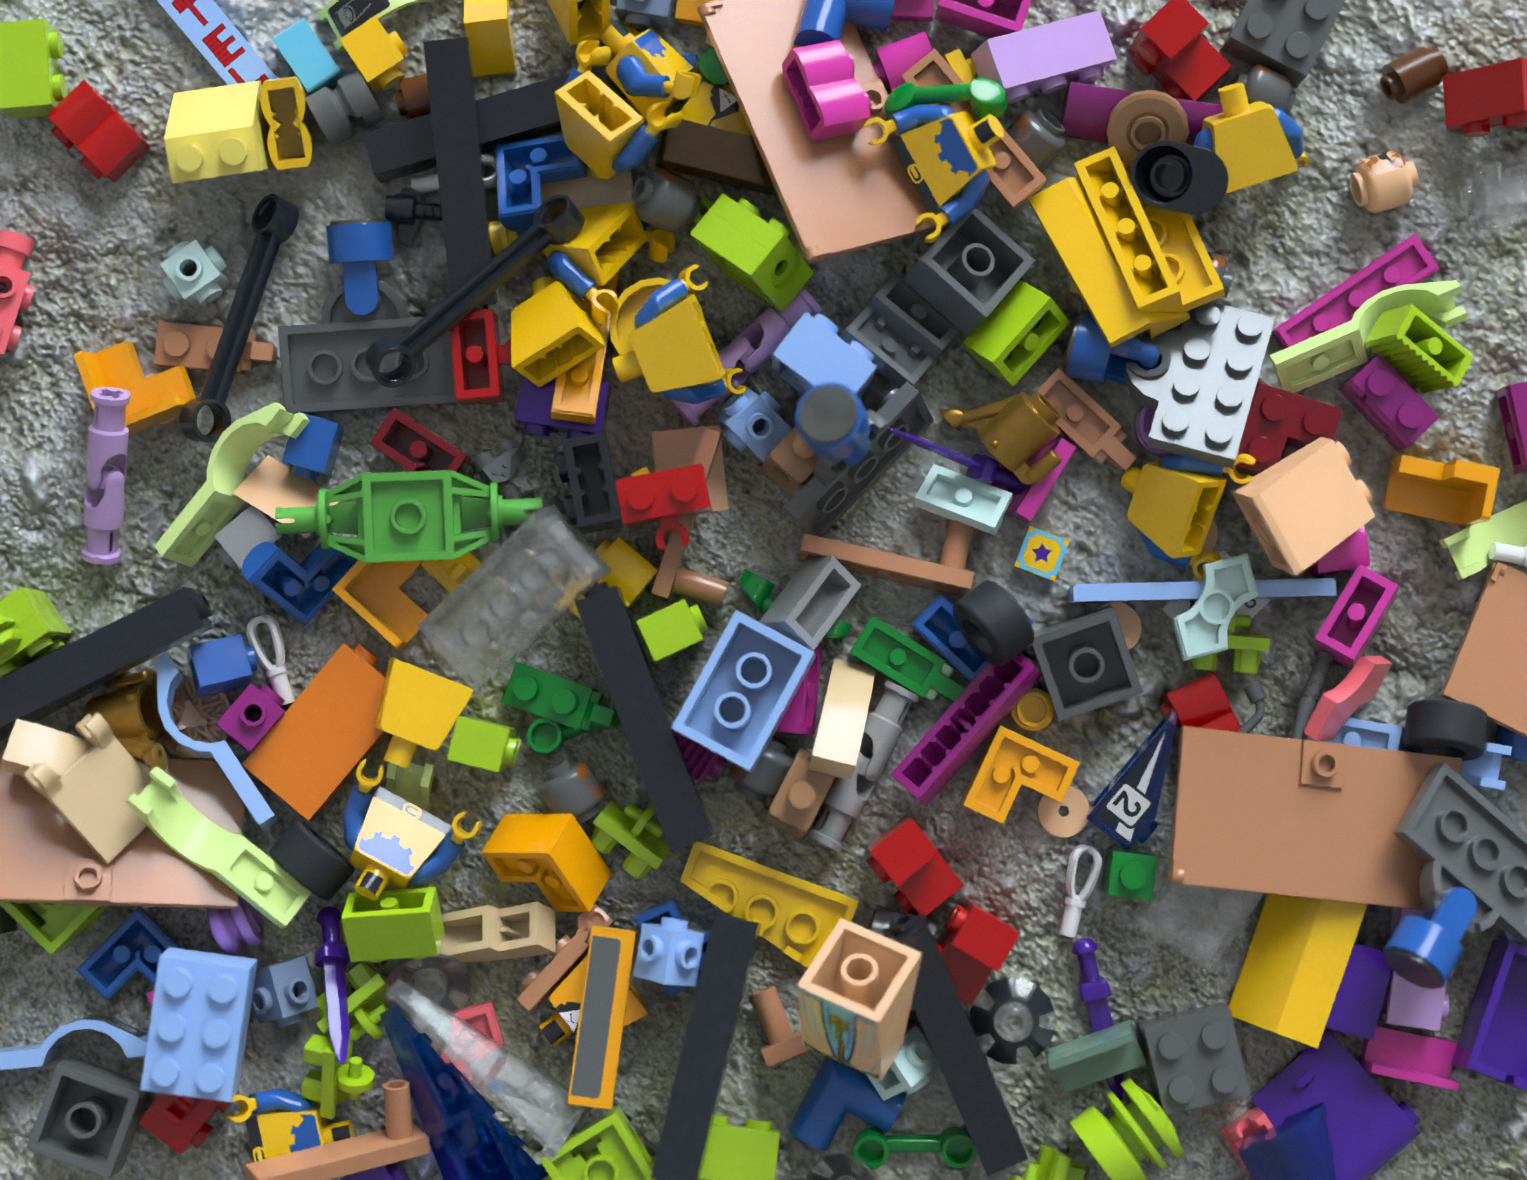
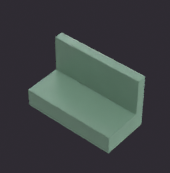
M1131 1019L1049 1048L1048 1050L1049 1067L1051 1071H1056L1064 1094L1147 1064Z

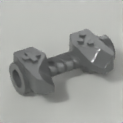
M514 446L500 456L495 455L489 449L470 464L475 471L474 480L490 486L491 482H497L498 494L502 495L503 499H523L509 480L525 460L521 447ZM557 497L542 500L543 509L524 510L525 514L543 513V525H512L513 532L520 539L531 540L550 525L551 522L549 520L554 518L563 509L564 502Z

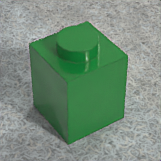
M1106 848L1101 892L1107 895L1152 901L1157 856Z

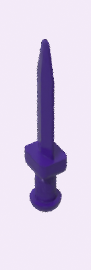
M887 428L888 431L916 446L968 467L966 476L981 482H993L1007 488L1008 492L1013 493V495L1021 494L1027 487V484L1022 483L1012 471L998 466V461L989 456L974 454L972 459L918 436Z
M328 906L321 909L317 915V923L321 924L323 945L315 953V966L323 967L328 1030L337 1061L343 1065L347 1058L350 1036L344 967L351 960L347 944L340 942L339 921L342 920V913L336 907Z
M1080 938L1072 946V954L1078 957L1083 979L1079 981L1077 989L1081 1002H1086L1092 1033L1113 1026L1107 997L1111 996V991L1107 980L1099 975L1094 953L1098 949L1096 943L1089 938ZM1123 1073L1105 1079L1110 1090L1120 1101L1123 1099V1088L1120 1085L1123 1082Z

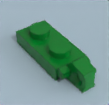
M873 615L849 652L921 698L925 697L932 702L940 694L954 703L966 689L949 678L954 669L946 664V660Z
M515 662L502 703L581 731L587 730L591 732L594 722L618 729L620 723L616 710L601 705L604 694L598 693L597 689Z

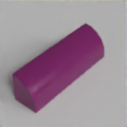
M1070 82L1064 94L1060 120L1065 128L1063 136L1109 144L1106 127L1110 113L1120 100L1134 92ZM1174 98L1179 101L1187 114L1189 134L1186 144L1194 145L1196 135L1202 130L1203 119L1222 113V105Z
M1021 654L1016 655L1001 667L988 663L890 775L927 807L1039 680L1042 673Z

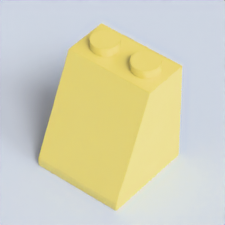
M261 81L174 93L164 136L172 184L261 171L275 167L268 152L269 124L261 108Z

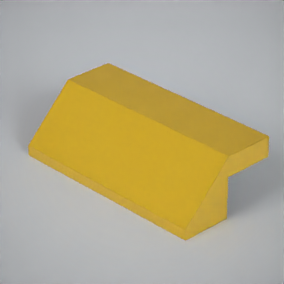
M1115 146L1074 163L1078 176L1139 312L1184 313L1225 296L1224 287L1191 215L1157 208L1145 203L1135 193L1131 183V167L1120 160Z
M1079 176L1065 178L1028 198L1030 207L1110 348L1144 331H1147L1152 339L1190 319L1188 312L1138 311Z
M1267 893L1227 1006L1231 1010L1232 1017L1318 1049L1368 904Z

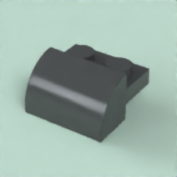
M895 272L874 295L868 306L848 326L840 338L848 345L854 340L874 355L872 363L877 366L876 370L897 387L901 388L907 381L914 386L936 362L960 330L906 283L902 276Z

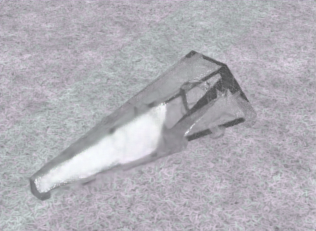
M398 978L386 990V995L415 1019L413 1023L421 1031L426 1029L444 1045L442 1052L489 1100L492 1099L514 1119L512 1123L520 1131L525 1129L541 1143L543 1147L541 1152L551 1161L559 1153L585 1110L584 1106L567 1104L569 1088Z

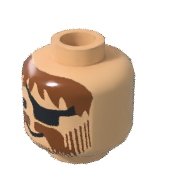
M1396 151L1364 158L1356 165L1355 173L1350 174V187L1356 204L1359 207L1364 206L1372 213L1404 206L1410 202L1413 187L1418 186L1419 183L1414 163L1412 161L1406 162L1403 156Z

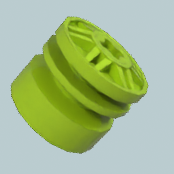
M1127 1078L1120 1085L1131 1100L1128 1104L1123 1106L1116 1095L1110 1091L1106 1096L1114 1112L1112 1116L1107 1119L1097 1108L1091 1105L1069 1121V1123L1111 1180H1148L1140 1164L1144 1159L1148 1158L1161 1171L1168 1168L1157 1152L1160 1147L1164 1145L1177 1161L1186 1153L1179 1143L1175 1132L1176 1128L1154 1098L1135 1085L1130 1078Z

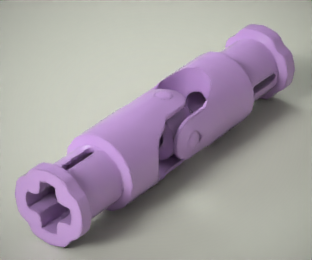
M804 287L783 313H780L775 308H767L724 350L718 353L724 368L743 369V372L735 373L732 376V387L744 383L754 371L772 357L774 351L805 312L809 315H817L822 311L819 304ZM761 342L756 351L750 346L751 344ZM725 393L721 397L699 404L675 400L670 401L692 426H695L699 423L698 418L716 401L723 402L730 394Z
M98 387L90 392V400L94 402L93 424L88 427L87 486L84 503V525L88 527L87 546L82 550V559L92 564H115L121 558V550L118 548V531L123 526L124 483L126 480L129 429L125 426L126 405L129 404L131 399V393L121 388ZM112 457V464H105Z

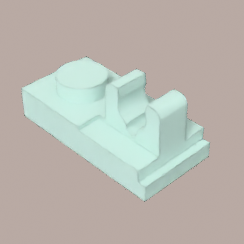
M933 464L915 496V506L995 535L1003 522V515L1013 498V493Z

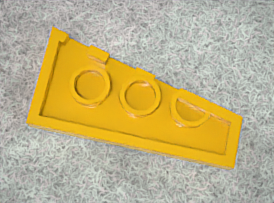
M702 841L693 844L680 882L725 913L733 917L761 923L759 936L772 943L806 968L810 967L840 919L852 922L859 903L858 899Z

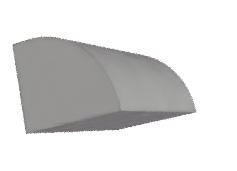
M834 556L806 559L759 623L814 651L861 587V584Z

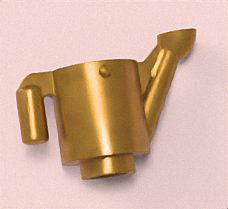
M1020 392L1018 395L964 410L959 407H952L941 412L946 421L958 431L962 428L978 429L979 437L988 450L1024 484H1039L1062 461L1055 451L1049 450L1033 466H1029V462L1060 434V430L1056 425V422L1061 418L1060 414L1038 392L1032 397L1024 392Z
M142 670L117 677L115 680L117 691L92 697L87 701L81 719L87 714L94 716L96 713H99L109 724L115 738L132 757L143 759L146 765L152 768L157 766L161 770H166L168 761L165 749L161 744H154L151 741L161 738L165 733V727L158 712L157 676L150 670Z

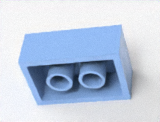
M805 312L772 354V372L802 396L817 385L839 383L852 389L860 399L871 385L877 366L872 363L874 355L854 340L848 345L837 336L838 327L819 313L813 318Z
M736 610L671 728L678 734L753 774L816 658L815 652Z
M169 947L159 956L140 1090L225 1102L233 1100L240 1086L258 959Z

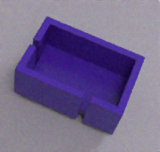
M1493 940L1451 1064L1487 1078L1496 1079L1500 1083L1527 1092V947L1510 940Z

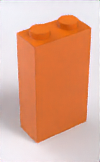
M360 642L355 648L347 643H343L241 764L308 821L318 818L354 775L360 762L367 759L388 734L375 728L386 673L375 665L379 658Z

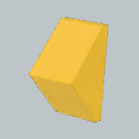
M464 0V27L466 37L470 39L474 79L517 74L509 1Z

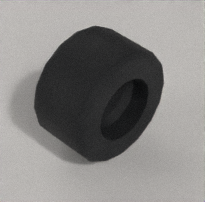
M983 581L953 605V616L961 633L975 651L993 665L998 667L1005 665L1034 642V630L1026 613L1018 602L996 582Z
M1424 699L1414 701L1407 706L1404 748L1413 753L1462 758V761L1475 760L1484 754L1487 713L1478 706L1455 700Z
M295 820L269 850L272 859L284 871L324 901H330L355 871L354 866L340 851L299 820Z

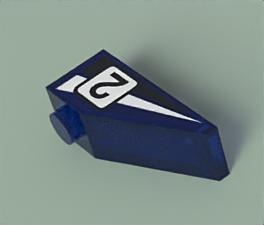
M1173 709L1167 713L1089 806L1086 818L1126 850H1129L1137 840L1143 844L1158 826L1155 818L1178 719V713Z

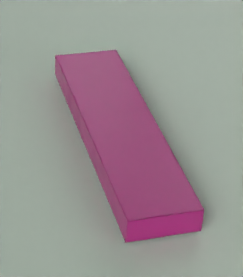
M1413 234L1276 327L1271 333L1281 348L1286 349L1351 321L1354 313L1360 306L1381 291L1404 284L1419 283L1437 271L1439 267L1416 234Z

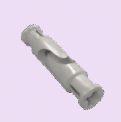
M888 680L883 685L885 691L874 712H869L867 715L852 779L847 780L835 777L823 801L826 805L814 829H809L806 834L838 852H841L843 848L841 841L853 819L859 818L877 778L880 776L903 732L901 724L912 703H917L920 698L918 695ZM873 747L871 760L864 757L865 753Z

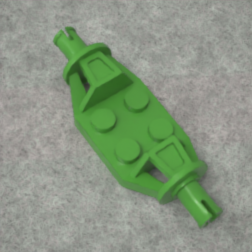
M452 470L362 473L330 491L327 488H321L319 490L318 502H316L315 506L276 507L275 519L293 518L294 522L275 523L277 535L316 533L317 537H320L322 550H330V547L365 563L456 559L493 540V544L500 543V530H504V526L543 525V513H524V510L543 509L542 497L503 499L502 495H498L497 482H491L490 486ZM461 495L490 497V499L462 497ZM357 498V501L330 505V503ZM492 526L491 529L463 534V531ZM331 532L358 535V538L331 535Z

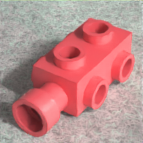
M4 229L0 231V284L6 287L8 293H0V359L3 357L5 350L14 352L22 328L14 325L19 309L28 310L35 286L27 284L31 273L21 270L25 258L29 259L35 240L23 234Z

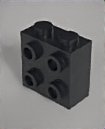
M606 432L562 440L564 451L556 452V460L562 483H570L572 495L563 496L570 526L577 525L581 535L624 527Z

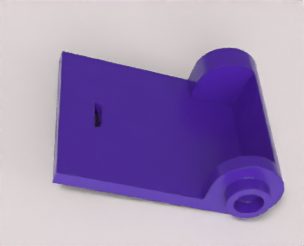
M1327 1031L1322 1036L1318 1049L1310 1046L1250 1098L1256 1107L1266 1114L1272 1125L1307 1163L1319 1180H1368L1420 1135L1415 1126L1421 1121L1411 1108L1403 1101L1396 1105L1330 1031Z

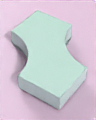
M1248 554L1202 565L1204 582L1199 598L1188 611L1172 618L1183 661L1228 650L1227 630L1232 616L1242 604L1259 596Z

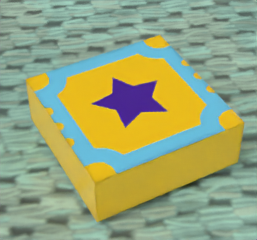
M1028 526L1013 567L1054 582L1070 541Z

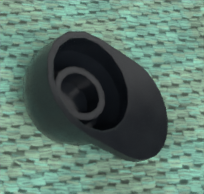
M1158 141L1140 151L1131 166V183L1135 193L1145 203L1157 208L1192 215L1206 213L1222 201L1228 189V171L1222 159L1213 151L1198 146L1174 141ZM1188 162L1191 164L1192 172L1189 171Z

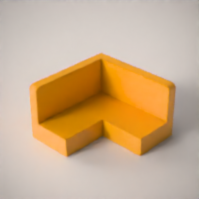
M124 341L96 353L80 351L74 354L89 400L92 389L98 387L121 388L131 393V399L129 404L126 405L125 426L129 429V435L179 416L183 406L191 399L196 398L186 367L177 366L145 379L133 342ZM90 400L94 412V402Z
M1400 455L1391 460L1382 507L1388 511L1464 527L1486 522L1491 517L1500 468L1458 459L1448 463H1440Z
M358 560L332 588L333 592L397 649L404 650L433 618L401 589L421 567L420 564L424 560L369 563Z
M998 725L987 742L959 804L1003 824L1021 784L1062 803L1080 762Z
M506 814L502 817L481 852L502 882H535L556 912H590L611 876L610 869L573 814Z

